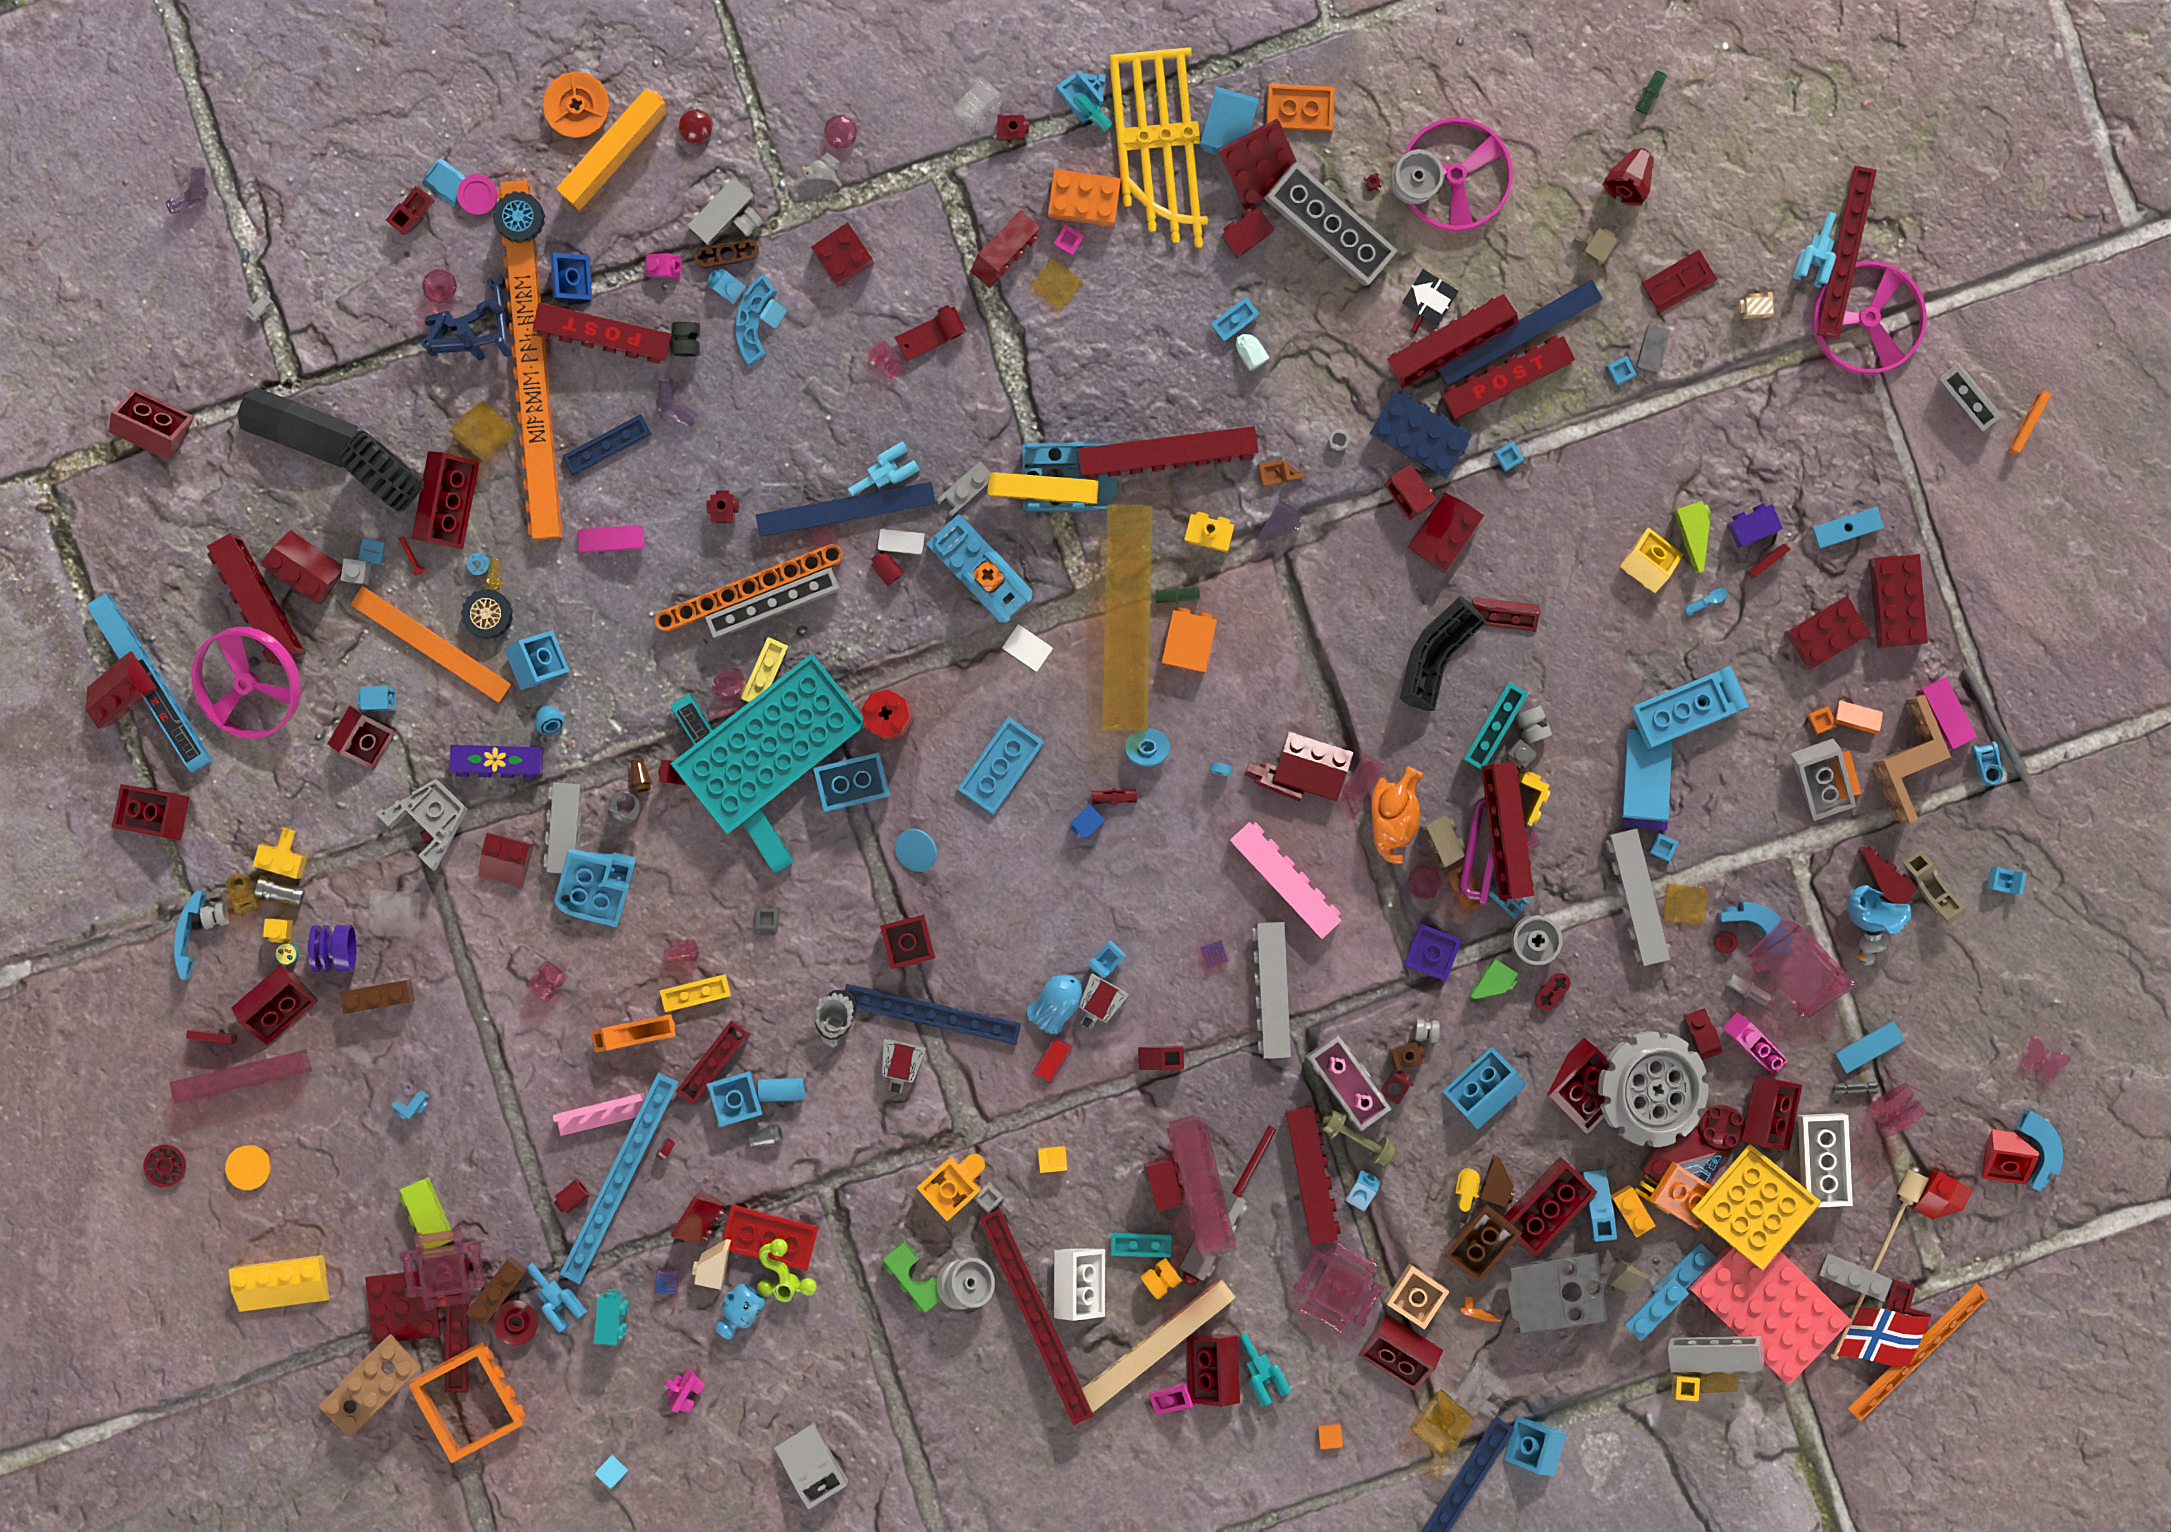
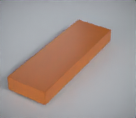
M2044 390L2037 394L2007 452L2013 455L2021 452L2051 397V393Z

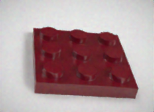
M1278 119L1217 149L1245 210L1264 201L1265 199L1263 198L1288 168L1297 162Z
M434 1269L365 1277L372 1344H380L390 1334L397 1341L441 1336Z

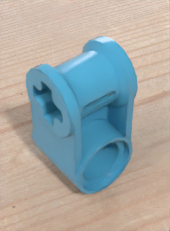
M1992 741L1989 745L1972 746L1971 753L1979 781L1986 786L1999 783L2003 779V770L1997 743ZM1988 769L1995 773L1993 781H1990L1986 776Z

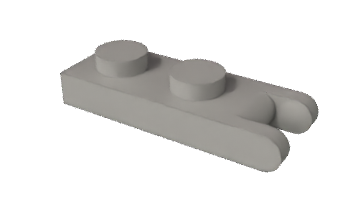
M981 461L978 462L935 502L939 505L946 499L954 508L947 515L950 518L953 517L988 485V476L991 472Z

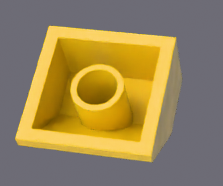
M1647 528L1626 555L1620 567L1627 574L1641 582L1644 587L1656 593L1671 576L1684 554L1650 528Z

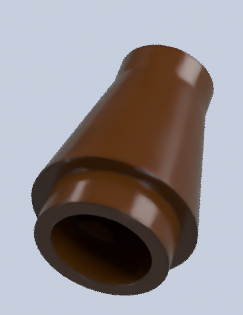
M644 759L631 760L630 787L633 788V792L641 793L651 790L650 785L652 781Z

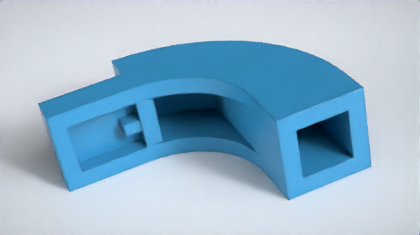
M1739 902L1740 911H1737V907H1725L1724 912H1717L1718 921L1720 922L1747 920L1757 925L1764 937L1765 954L1792 953L1788 929L1782 919L1771 909L1756 903Z
M2024 1109L2015 1130L2029 1136L2035 1142L2039 1152L2037 1165L2026 1186L2041 1191L2049 1182V1173L2059 1175L2063 1163L2062 1143L2056 1130L2046 1119Z

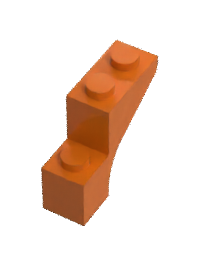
M671 1014L591 1030L595 1053L676 1036L675 1023L672 1020Z

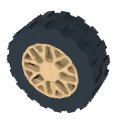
M480 589V591H475L471 596H468L462 605V622L465 624V628L474 636L484 639L497 638L499 635H503L511 626L513 609L506 597L497 591Z

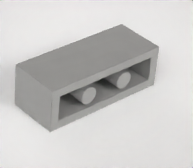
M734 177L731 180L727 179L720 186L719 189L721 191L715 197L712 195L704 203L706 207L700 213L698 211L695 212L689 219V229L707 246H711L732 225V221L737 216L739 217L744 209L755 200L754 196Z
M1959 362L1940 376L1941 382L1982 431L2001 418L1999 410Z
M1829 1253L1826 1254L1819 1272V1276L1883 1302L1892 1283L1891 1278Z

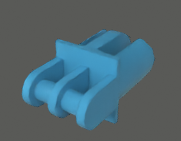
M1493 882L1491 886L1498 892L1497 883ZM1489 889L1488 895L1514 920L1517 919L1516 915L1519 912L1522 913L1524 911L1523 908L1526 905H1530L1526 898H1520L1521 901L1518 904L1513 901L1514 899L1503 902ZM1510 903L1515 907L1512 911L1506 908Z

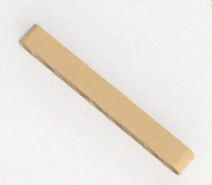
M1219 1279L1082 1388L1092 1411L1097 1410L1235 1298V1295L1224 1281Z

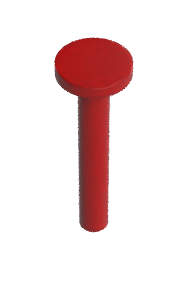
M404 536L400 537L399 541L415 569L413 575L416 576L426 570L425 567L420 568Z

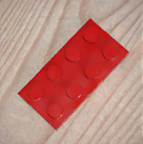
M732 1204L722 1241L726 1239L731 1240L729 1249L731 1252L759 1259L761 1247L775 1239H783L788 1245L787 1252L780 1257L770 1252L768 1257L783 1262L786 1266L808 1271L819 1226Z

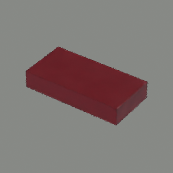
M1781 544L1749 569L1747 574L1751 579L1756 578L1791 549L1787 544Z
M191 1029L187 1030L186 1038L189 1040L231 1045L236 1043L237 1035Z

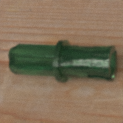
M1655 71L1647 87L1643 88L1644 92L1637 105H1635V109L1638 112L1647 115L1653 101L1659 97L1658 93L1667 79V75L1664 72Z
M1175 586V589H1155L1156 604L1167 602L1179 604L1178 602L1198 601L1200 599V590L1197 587L1178 588L1177 586Z

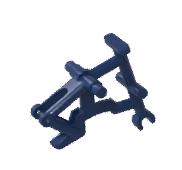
M499 275V282L497 284H494L492 279L488 278L487 284L493 291L494 296L479 303L471 313L454 319L449 311H444L425 318V324L427 326L433 325L427 338L422 340L421 345L424 349H427V353L430 356H436L438 353L468 351L477 360L481 361L485 358V354L480 346L494 342L504 356H512V349L508 345L506 325H509L511 320L504 311L502 289L505 288L506 283L502 275ZM491 308L496 314L497 333L478 338L474 337L469 324L484 317L485 310ZM448 328L453 332L456 331L459 338L443 339Z

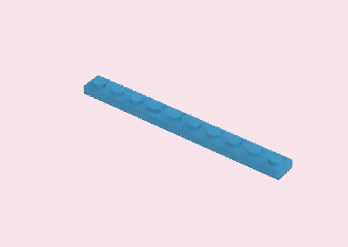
M658 1072L559 1275L578 1284L581 1283L679 1083L678 1081Z

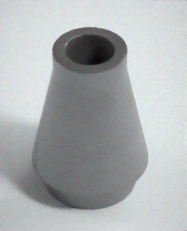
M771 1124L755 1134L749 1135V1143L752 1148L778 1146L780 1142L784 1141L780 1125Z

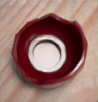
M701 109L688 110L680 118L679 132L684 140L692 144L702 143L711 135L713 120L707 112Z

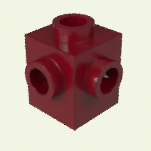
M718 490L715 495H710V500L706 501L707 514H711V522L713 524L735 523V513H739V500H735V496L729 494L728 490ZM726 504L725 508L720 510V506Z

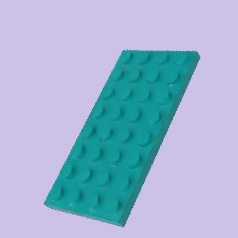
M811 653L673 761L671 766L727 835L865 725L860 712L813 653Z

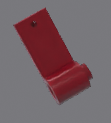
M946 305L937 310L938 314L934 319L894 337L906 362L967 332L955 307L950 308L949 305Z

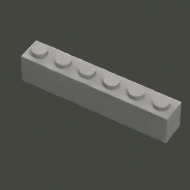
M830 567L705 618L713 638L718 639L841 589L833 569Z
M1630 829L1608 835L1609 840H1606V846L1609 854H1613L1612 870L1614 875H1618L1620 883L1617 884L1619 896L1624 898L1625 905L1622 906L1625 919L1629 918L1631 927H1628L1630 940L1635 942L1636 949H1633L1635 960L1640 962L1641 966L1670 960L1638 830Z
M1284 922L1256 923V928H1252L1253 941H1257L1258 949L1253 951L1254 964H1258L1259 973H1255V986H1259L1260 995H1256V1009L1261 1010V1018H1257V1031H1262V1040H1258V1053H1263L1264 1059L1291 1057Z

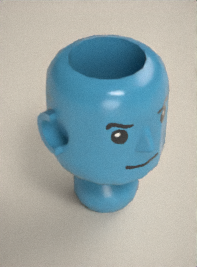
M738 1284L724 1298L721 1311L725 1318L716 1324V1332L729 1340L734 1337L737 1327L749 1328L765 1306L764 1298L750 1286Z

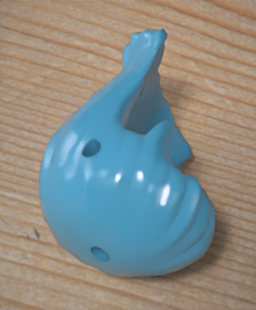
M1868 885L1858 887L1848 896L1847 911L1850 919L1857 927L1864 931L1877 932L1886 930L1889 935H1896V933L1899 934L1900 930H1904L1907 922H1910V905L1889 903L1880 897L1883 896L1882 892L1872 889Z
M1065 974L1050 978L1038 998L1028 1005L1027 1016L1029 1021H1033L1040 1030H1045L1046 1033L1049 1032L1051 1035L1062 1032L1065 1021L1072 1016L1080 1004L1082 998V985L1080 981L1074 976Z

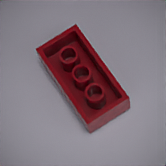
M1920 554L1870 559L1877 648L1927 644Z

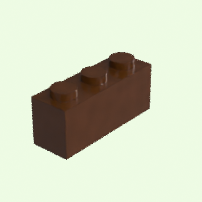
M411 979L339 992L343 1014L415 1001Z
M513 1257L508 1258L465 1314L482 1327L488 1324L498 1308L528 1272L526 1267Z

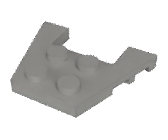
M437 779L413 791L409 797L401 801L397 800L393 806L385 810L381 809L376 813L391 829L409 813L434 838L418 855L433 871L437 869L468 810Z

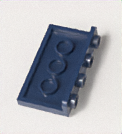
M1401 390L1399 393L1394 391L1369 434L1447 479L1472 436L1469 434V429L1460 424L1457 426L1451 424L1447 416L1438 413V415L1430 411L1431 408L1422 402L1418 404L1410 400L1411 396Z

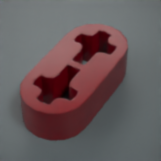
M1564 973L1553 974L1535 996L1537 1007L1542 1010L1552 1009L1568 991L1571 983L1569 977ZM1563 977L1565 979L1563 981L1565 984L1564 988L1558 987L1555 991L1552 990L1557 984L1554 980ZM1552 992L1553 994L1549 998L1551 1003L1542 1006L1540 997L1542 995L1547 996Z

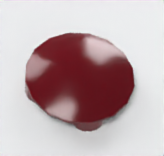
M1719 1104L1710 1107L1701 1119L1700 1130L1702 1136L1709 1145L1717 1149L1734 1147L1743 1136L1744 1118L1741 1113L1728 1105Z

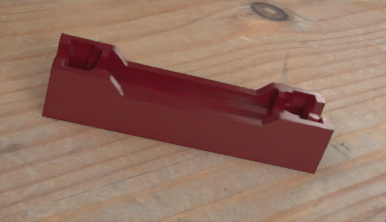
M731 1020L676 1092L694 1105L708 1088L707 1084L716 1078L750 1035V1032L742 1028L736 1021ZM731 1026L743 1035L741 1039L737 1040L738 1037L732 1032L728 1033ZM689 1084L688 1087L694 1092L698 1091L696 1097L687 1094L683 1087Z

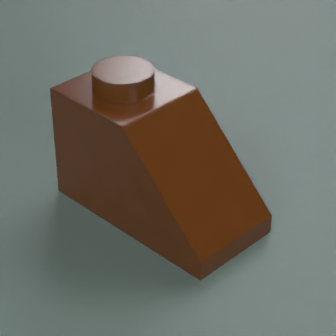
M1493 1154L1478 1196L1480 1199L1506 1208L1507 1204H1511L1515 1195V1191H1513L1514 1186L1500 1157Z

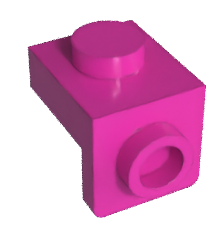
M669 253L646 254L645 277L680 279V256Z

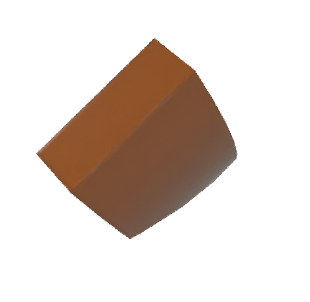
M1278 460L1257 465L1261 487L1305 477L1304 473L1294 469L1287 461L1282 462Z

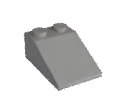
M1834 739L1791 753L1795 771L1813 821L1856 807L1842 750ZM1835 759L1848 798L1839 800V792L1835 785L1834 773L1831 770L1829 760Z

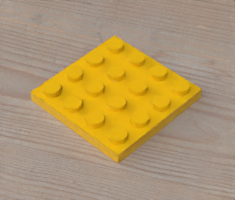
M1749 1144L1692 1210V1214L1763 1271L1818 1208L1821 1201Z

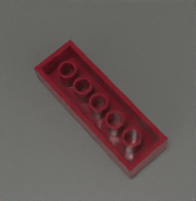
M229 533L207 545L209 550L207 555L213 565L217 564L220 570L218 575L221 581L230 587L231 592H229V595L235 604L238 603L242 609L240 614L245 623H250L252 628L263 631L275 638L288 651L293 660L304 655L306 652L242 538ZM261 643L264 648L262 654L266 661L274 665L283 666L277 656Z

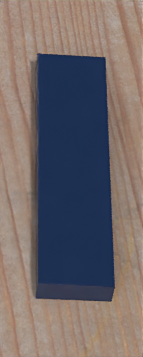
M640 414L564 454L562 457L572 476H575L651 436L652 433Z

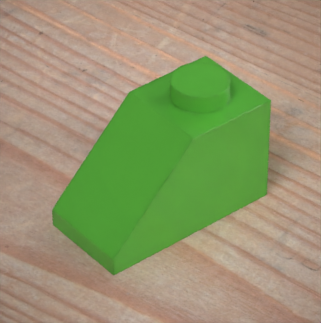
M1493 958L1469 996L1473 999L1506 993L1508 989L1511 991L1518 981L1516 979L1518 973Z

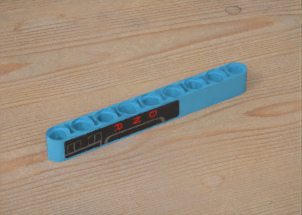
M106 592L87 604L90 613L119 660L132 651L157 687L144 700L187 769L193 773L211 762V756L113 598Z

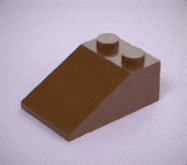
M1486 1204L1449 1241L1444 1248V1256L1480 1284L1520 1237L1522 1232Z

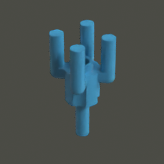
M534 1263L526 1267L527 1271L542 1289L537 1293L545 1304L541 1310L558 1333L569 1326L559 1312L565 1305L576 1319L587 1312L569 1288L562 1290L555 1280L549 1284Z

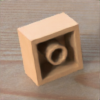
M1409 1264L1385 1302L1388 1306L1425 1329L1448 1295L1449 1290Z

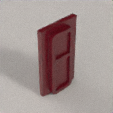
M1699 249L1641 284L1660 314L1717 281V278Z

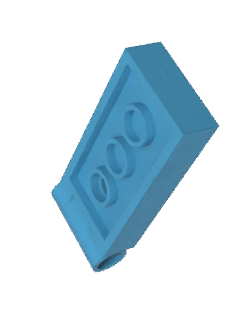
M1729 666L1630 708V711L1647 750L1743 711L1749 708V705L1732 667ZM1698 700L1703 702V707L1699 706Z

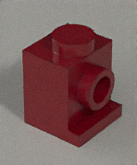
M997 114L998 141H1025V134H1029V121H1025L1024 115ZM1016 123L1017 128L1012 130L1009 128V125Z

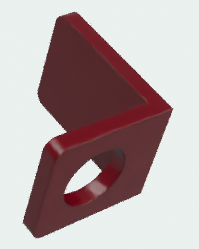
M1392 1071L1380 1092L1383 1096L1399 1104L1409 1087H1413L1414 1084L1410 1082L1411 1077L1404 1072L1399 1071L1397 1074ZM1392 1083H1398L1401 1086V1092L1397 1096H1392L1388 1091Z

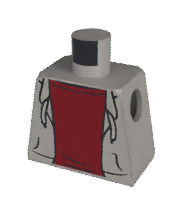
M1091 973L1079 1008L1086 1011L1080 1023L1091 1030L1097 1019L1107 1023L1126 1000L1129 993Z
M887 1038L884 1039L882 1076L891 1078L889 1091L902 1093L904 1081L914 1082L927 1047Z

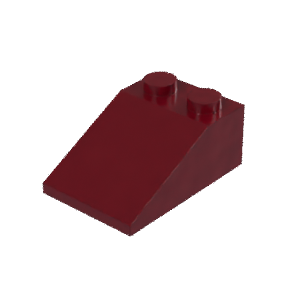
M120 784L111 828L181 841L190 797Z
M700 1190L691 1200L671 1236L699 1244L702 1240L707 1241L713 1231L710 1228L713 1221L718 1222L725 1210L721 1209L724 1203L707 1192Z

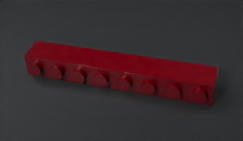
M1255 426L1085 447L1076 450L1079 477H1085L1086 480L1099 479V475L1105 474L1108 475V478L1119 477L1121 472L1129 471L1130 475L1142 474L1144 469L1160 472L1165 471V467L1174 466V469L1187 468V464L1196 463V467L1209 465V461L1215 460L1218 461V464L1231 462V458L1238 457L1240 461L1253 459V456L1259 453Z

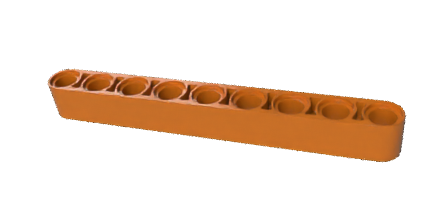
M834 544L816 549L665 609L656 615L655 624L660 630L665 632L676 630L746 600L827 568L837 566L843 560V552ZM832 549L837 550L839 553L835 561L827 559V553ZM812 557L818 560L817 567L808 569L806 561ZM795 566L797 574L791 578L787 577L785 574L787 567ZM768 574L776 576V582L772 586L765 584L764 580ZM748 582L755 584V591L751 594L744 592V586ZM729 590L733 591L734 599L731 602H725L723 594ZM712 599L713 608L705 611L702 608L703 601ZM685 607H691L693 611L689 619L682 617L681 613ZM665 615H669L672 619L668 627L661 625V619Z

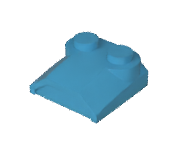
M750 1071L707 1084L719 1127L763 1114Z

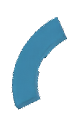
M764 273L749 286L736 315L737 344L748 367L766 355L759 338V319L765 304L777 293Z

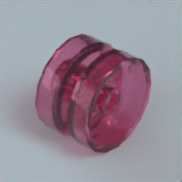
M1907 1083L1887 1091L1866 1108V1112L1873 1121L1880 1120L1877 1128L1883 1137H1890L1906 1129L1926 1111L1919 1100H1912L1914 1092Z

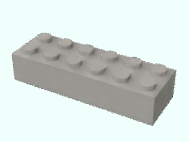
M1297 162L1288 168L1263 198L1363 286L1369 285L1398 251Z

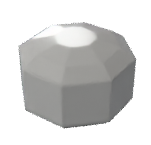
M1342 429L1332 431L1328 438L1330 448L1337 452L1345 450L1350 442L1348 432Z

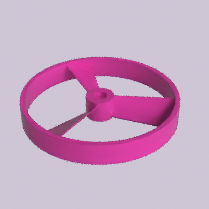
M1448 118L1434 122L1421 130L1410 142L1404 155L1410 151L1419 150V148L1414 146L1416 141L1430 130L1444 125H1466L1478 129L1489 136L1461 164H1453L1448 167L1441 162L1445 179L1451 185L1450 225L1430 219L1416 205L1408 203L1407 205L1426 224L1439 230L1461 232L1477 228L1495 216L1508 197L1513 171L1506 146L1491 129L1474 120ZM1503 155L1507 167V186L1504 196L1492 213L1482 220L1473 223L1463 182L1467 174Z
M1864 261L1856 263L1855 268H1879L1885 270L1870 307L1865 308L1860 313L1845 311L1842 325L1858 323L1862 328L1868 329L1883 368L1863 369L1849 365L1839 359L1828 348L1822 336L1817 335L1822 308L1819 306L1828 283L1822 286L1816 296L1812 310V328L1820 349L1834 364L1852 373L1870 375L1883 373L1897 367L1915 352L1925 333L1927 313L1919 288L1906 273L1887 263ZM1902 282L1913 293L1920 317L1916 340L1906 355L1902 353L1880 324L1881 315L1879 312Z
M250 627L229 628L209 638L195 655L191 673L195 697L205 715L223 731L241 738H262L282 728L294 716L301 697L299 673L288 651L269 634ZM241 635L261 642L277 656L288 676L290 689L259 683L257 675L250 671ZM217 640L236 678L233 681L234 688L213 705L204 687L202 667L208 648ZM255 689L289 704L283 720L276 727L268 730L255 731L245 729L231 723L227 719L241 696Z

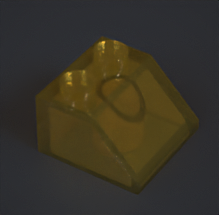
M481 401L465 413L449 432L487 464L516 430L484 401Z
M1439 1389L1418 1412L1408 1429L1442 1459L1458 1446L1474 1418L1442 1389Z

